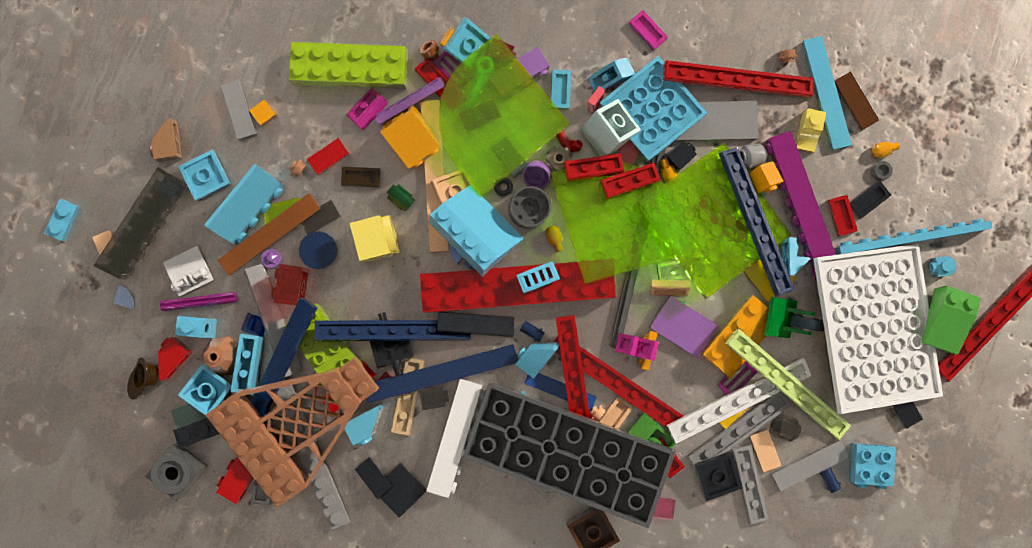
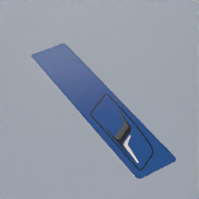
M538 373L534 379L527 375L525 384L568 401L565 383ZM587 393L589 410L591 411L597 397Z

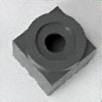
M176 443L169 445L162 456L154 462L151 470L145 477L153 483L156 489L168 494L177 501L186 496L208 465L197 459L194 454L188 452L185 447L179 448Z

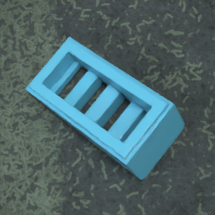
M553 261L516 275L524 294L560 279ZM547 267L550 268L553 278L549 279L545 269ZM540 270H542L544 277L546 279L543 282L538 272ZM535 273L538 284L534 283L531 274ZM525 276H528V279L531 284L530 287H528L526 284V281L524 279Z

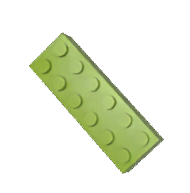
M291 42L289 80L293 85L406 89L408 50L406 46Z

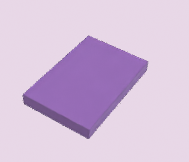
M669 295L649 328L699 358L719 326Z

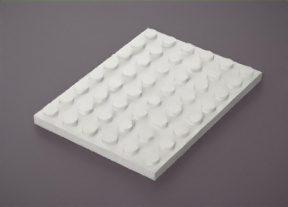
M919 244L813 258L837 413L845 414L943 396L936 348L922 343L929 305Z

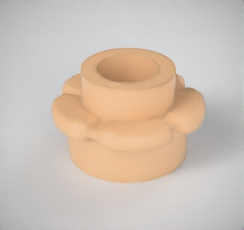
M602 405L599 408L597 406L593 408L590 413L591 419L600 421L606 411L602 408Z

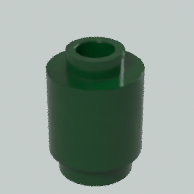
M393 184L386 192L388 194L387 199L405 212L415 201L412 198L413 195L400 184L397 186Z

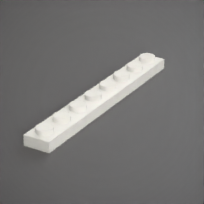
M804 358L784 366L799 381L812 376ZM762 377L666 426L674 443L677 444L780 392V390L766 378Z

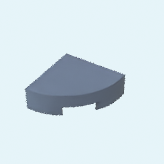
M118 285L113 304L133 309L134 299L126 287Z

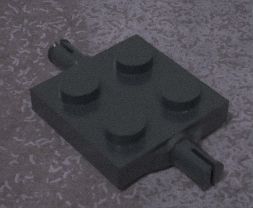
M386 312L378 314L379 320H387ZM369 341L376 367L379 369L393 366L395 376L403 375L400 363L415 357L410 341Z

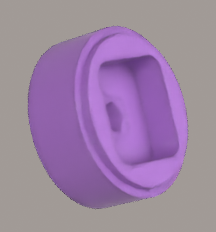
M267 249L261 256L263 265L268 268L278 267L282 260L281 254L274 249Z

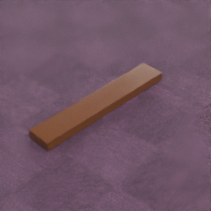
M308 193L217 261L228 276L232 275L322 208L311 193Z

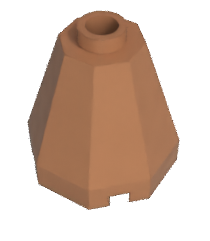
M230 336L212 338L202 350L203 364L219 376L232 375L234 373L238 343Z

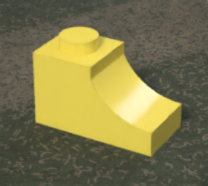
M808 108L802 112L796 140L798 150L810 153L815 152L819 136L823 131L826 112Z

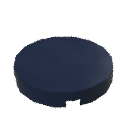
M320 231L311 232L306 235L299 246V255L303 263L317 270L332 265L338 253L335 240L327 233Z

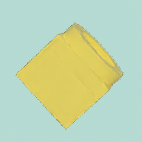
M379 215L350 223L359 261L368 263L394 256L395 253L400 252L390 215L384 217Z

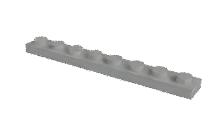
M289 385L280 387L277 394L285 401L294 395L295 391L293 386ZM298 398L290 404L297 405ZM287 408L286 417L296 418L297 410ZM301 411L300 419L307 420L304 412ZM285 422L288 430L294 431L295 423ZM299 424L298 432L308 434L309 426ZM297 437V444H299L305 438ZM305 446L298 453L308 477H310L319 460L312 450ZM324 461L312 479L311 484L330 528L334 530L350 523V519Z

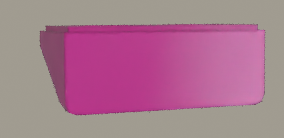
M371 87L346 116L364 130L375 119L376 114L388 105V102Z

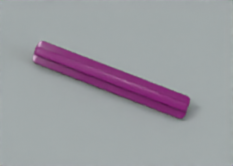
M235 292L163 300L160 301V309L168 311L235 303L237 296Z

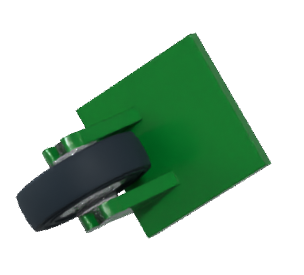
M771 297L764 335L790 338L791 332L811 335L812 330L824 331L823 320L815 318V312L797 309L798 301Z

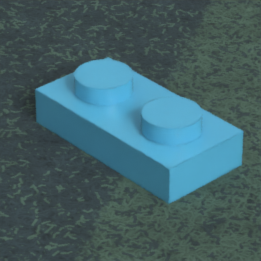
M59 199L44 234L60 241H65L80 207Z

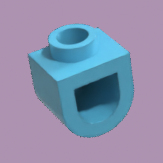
M948 256L931 258L929 269L933 277L948 276L955 272L956 262Z

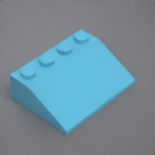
M254 163L204 226L233 244L241 243L246 238V232L249 228H254L257 225L259 216L262 213L265 214L270 209L272 200L274 198L277 199L283 193L282 188L284 185Z
M469 185L445 201L429 216V223L482 277L524 239L472 185Z

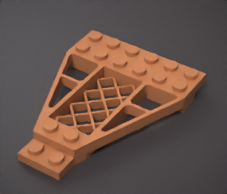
M355 356L341 367L330 369L326 372L244 390L240 389L209 411L206 417L273 504L279 507L308 487L361 402L376 392L379 387ZM309 382L307 386L285 401L274 390L280 387ZM317 387L325 388L327 396H316ZM313 388V395L306 394L307 391ZM267 391L277 404V407L261 417L245 395ZM298 398L297 405L290 404ZM302 398L312 399L311 408L301 406ZM316 400L326 402L325 410L315 409ZM329 403L339 406L338 413L328 411ZM287 408L297 410L296 418L286 417ZM283 409L282 416L275 415L277 412ZM301 411L310 413L309 421L300 419ZM314 414L324 415L323 423L313 422ZM328 416H330V417H336L335 419H333L331 422H329V423L327 424V417H328ZM272 419L281 420V429L271 427ZM285 422L295 423L294 431L285 430ZM339 423L341 428L323 454L314 443V440ZM299 424L309 426L308 434L298 432ZM312 427L320 428L312 434ZM274 433H279L280 438L278 439ZM284 435L293 436V444L283 443ZM297 437L305 438L303 441L297 444ZM305 446H308L319 460L309 478L291 456Z

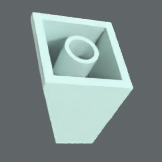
M617 99L595 111L580 130L597 154L605 156L614 154L641 129Z

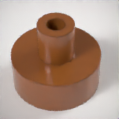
M430 40L421 46L419 52L424 58L431 57L432 60H436L439 57L437 54L439 46L435 40Z

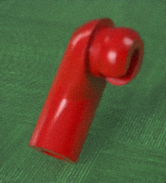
M564 131L556 134L563 148L567 147L570 152L581 150L583 146L581 140L568 139Z

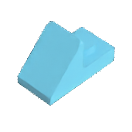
M794 237L781 241V256L790 277L810 260L809 257H797L799 247L797 245V238Z

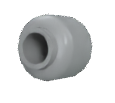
M761 144L744 145L739 151L746 169H755L759 165L765 164L768 160V152Z

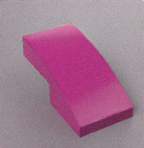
M619 333L615 352L655 361L659 342Z

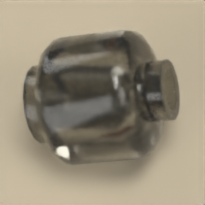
M780 414L771 421L770 428L773 436L777 439L792 442L801 433V426L798 420L793 417Z

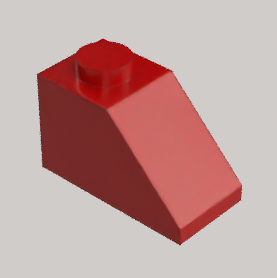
M168 337L160 345L158 366L159 379L161 381H168L193 353L177 337Z

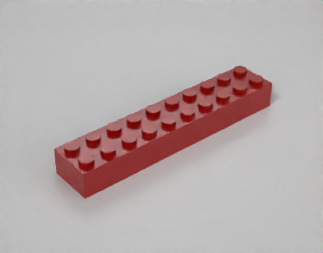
M613 259L554 263L560 279L525 294L516 275L541 265L492 268L483 277L476 270L420 274L423 313L616 298ZM545 268L549 279L553 278L550 268ZM542 270L538 271L542 282L545 281ZM535 273L531 274L534 283L538 284ZM525 276L524 279L526 281V284L528 287H530L531 284L528 279V276Z

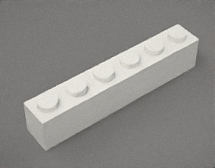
M460 379L427 492L449 498L450 493H455L457 483L454 482L455 476L461 473L463 464H460L461 456L464 455L467 437L470 438L473 429L471 426L472 420L477 418L480 409L476 408L478 400L482 401L485 390L482 389V384Z

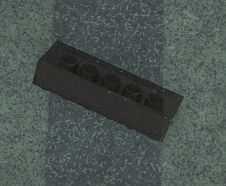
M157 167L93 266L118 279L126 280L130 278L135 271L134 267L137 262L144 258L146 248L155 241V234L166 224L165 219L168 214L175 210L176 202L185 195L187 191L186 182L170 172Z

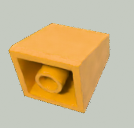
M414 104L382 125L380 133L408 169L412 166L414 168L418 167L423 163V158L427 155L431 157L439 151L440 142Z

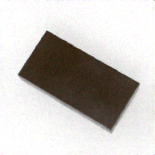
M342 167L341 186L380 188L381 169Z

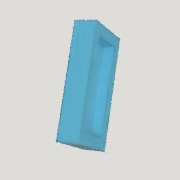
M552 70L551 109L569 110L571 71Z

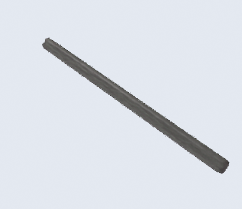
M666 148L651 161V163H655L659 176L660 169L662 168L660 160L664 158ZM658 183L645 187L609 344L612 348H616L619 333L624 334Z

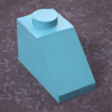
M623 58L614 60L588 77L594 92L598 86L606 91L625 82L635 72L629 59Z
M559 343L531 344L527 350L523 347L517 355L519 360L515 365L534 379L555 353Z

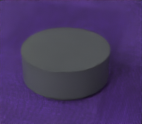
M880 161L872 167V175L876 180L884 181L892 175V166L886 161Z

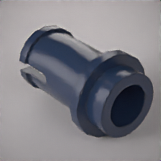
M526 320L520 328V331L538 342L541 341L545 334L542 331L543 328L539 329Z
M831 467L820 472L827 485L826 489L830 493L841 489V482L837 481Z

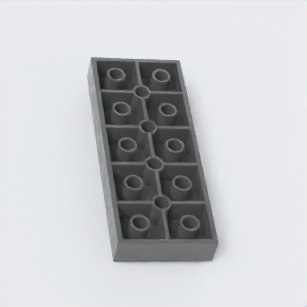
M489 383L463 457L649 529L676 450L501 385Z

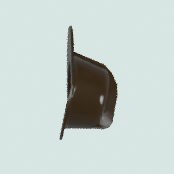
M143 357L138 359L128 379L127 392L130 399H137L144 389L152 388L156 385L159 378L158 365L146 362Z

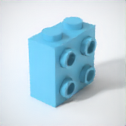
M852 443L849 481L855 483L856 487L868 488V485H875L877 489H887V486H894L896 447Z

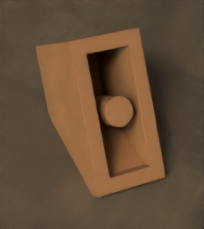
M168 118L151 140L152 146H150L149 150L154 160L162 162L182 159L177 121L172 118Z

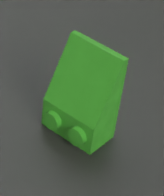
M950 286L934 288L922 343L958 355L977 317L981 297Z

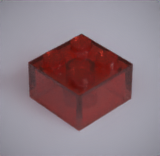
M279 264V268H276L274 275L277 282L276 287L272 289L273 303L296 306L299 298H305L309 269Z

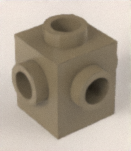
M560 145L557 148L553 146L546 152L545 161L551 172L554 171L557 175L560 172L565 173L564 161L573 160L570 150ZM561 155L563 160L557 161L556 156Z

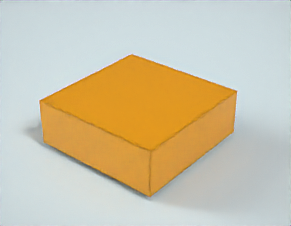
M265 99L249 110L261 127L277 116Z

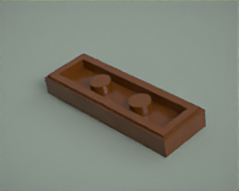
M851 71L835 80L839 94L861 131L879 121Z

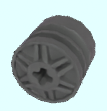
M534 186L518 190L510 199L508 205V212L512 222L524 229H531L541 225L549 217L551 211V202L548 195L542 189ZM526 204L533 207L530 213L524 211Z

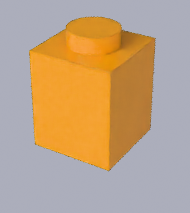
M773 161L759 165L748 173L758 194L765 191L769 194L777 190V185L783 182Z

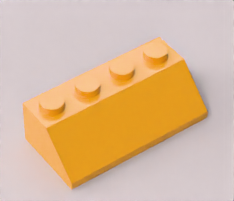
M754 295L749 296L701 355L731 379L745 360L729 348L725 342L738 328L759 346L766 337L764 332L769 308Z

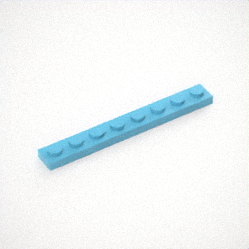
M984 219L972 220L970 225H965V222L954 223L952 228H946V225L936 226L934 231L929 232L927 228L915 230L916 234L909 235L908 231L896 233L897 237L890 238V235L878 236L876 241H871V238L861 239L859 244L852 245V241L840 243L841 247L835 248L836 255L983 231L993 227L991 221L984 222Z

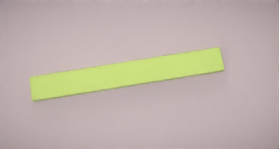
M737 328L725 342L729 348L837 440H840L851 427L847 421L740 329Z

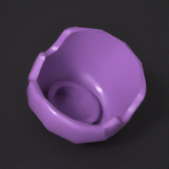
M532 161L523 169V180L527 186L545 188L551 181V170L542 161Z

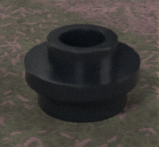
M502 177L496 180L494 190L499 196L505 197L511 194L513 184L510 179ZM506 184L507 189L504 191L501 190L500 185Z

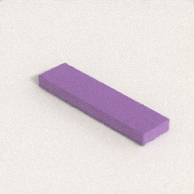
M438 77L377 113L375 120L378 125L444 87L442 78Z

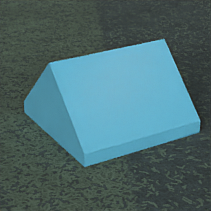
M202 364L178 396L206 416L209 411L230 397L232 385Z

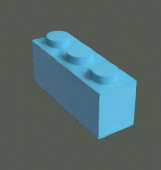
M240 334L231 392L257 387L265 341L264 337Z

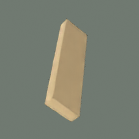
M414 358L405 360L403 374L422 369L425 361ZM419 390L397 396L390 433L410 436Z

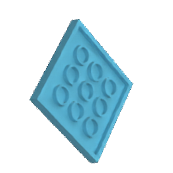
M659 56L599 102L601 107L617 99L621 102L641 129L629 141L647 162L707 115L706 110L682 83L663 81L664 61Z

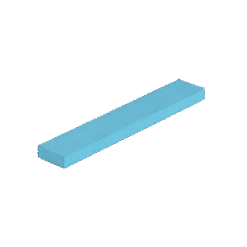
M819 36L804 40L802 43L811 76L814 78L813 84L821 111L826 112L824 124L831 149L836 150L851 146V139L823 38Z

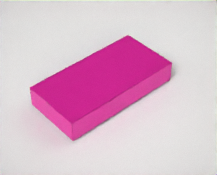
M644 10L628 23L653 51L668 39V36Z

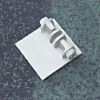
M198 246L163 262L173 283L171 288L177 292L179 297L214 280Z

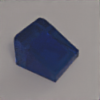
M248 312L241 330L263 337L265 328L261 317Z

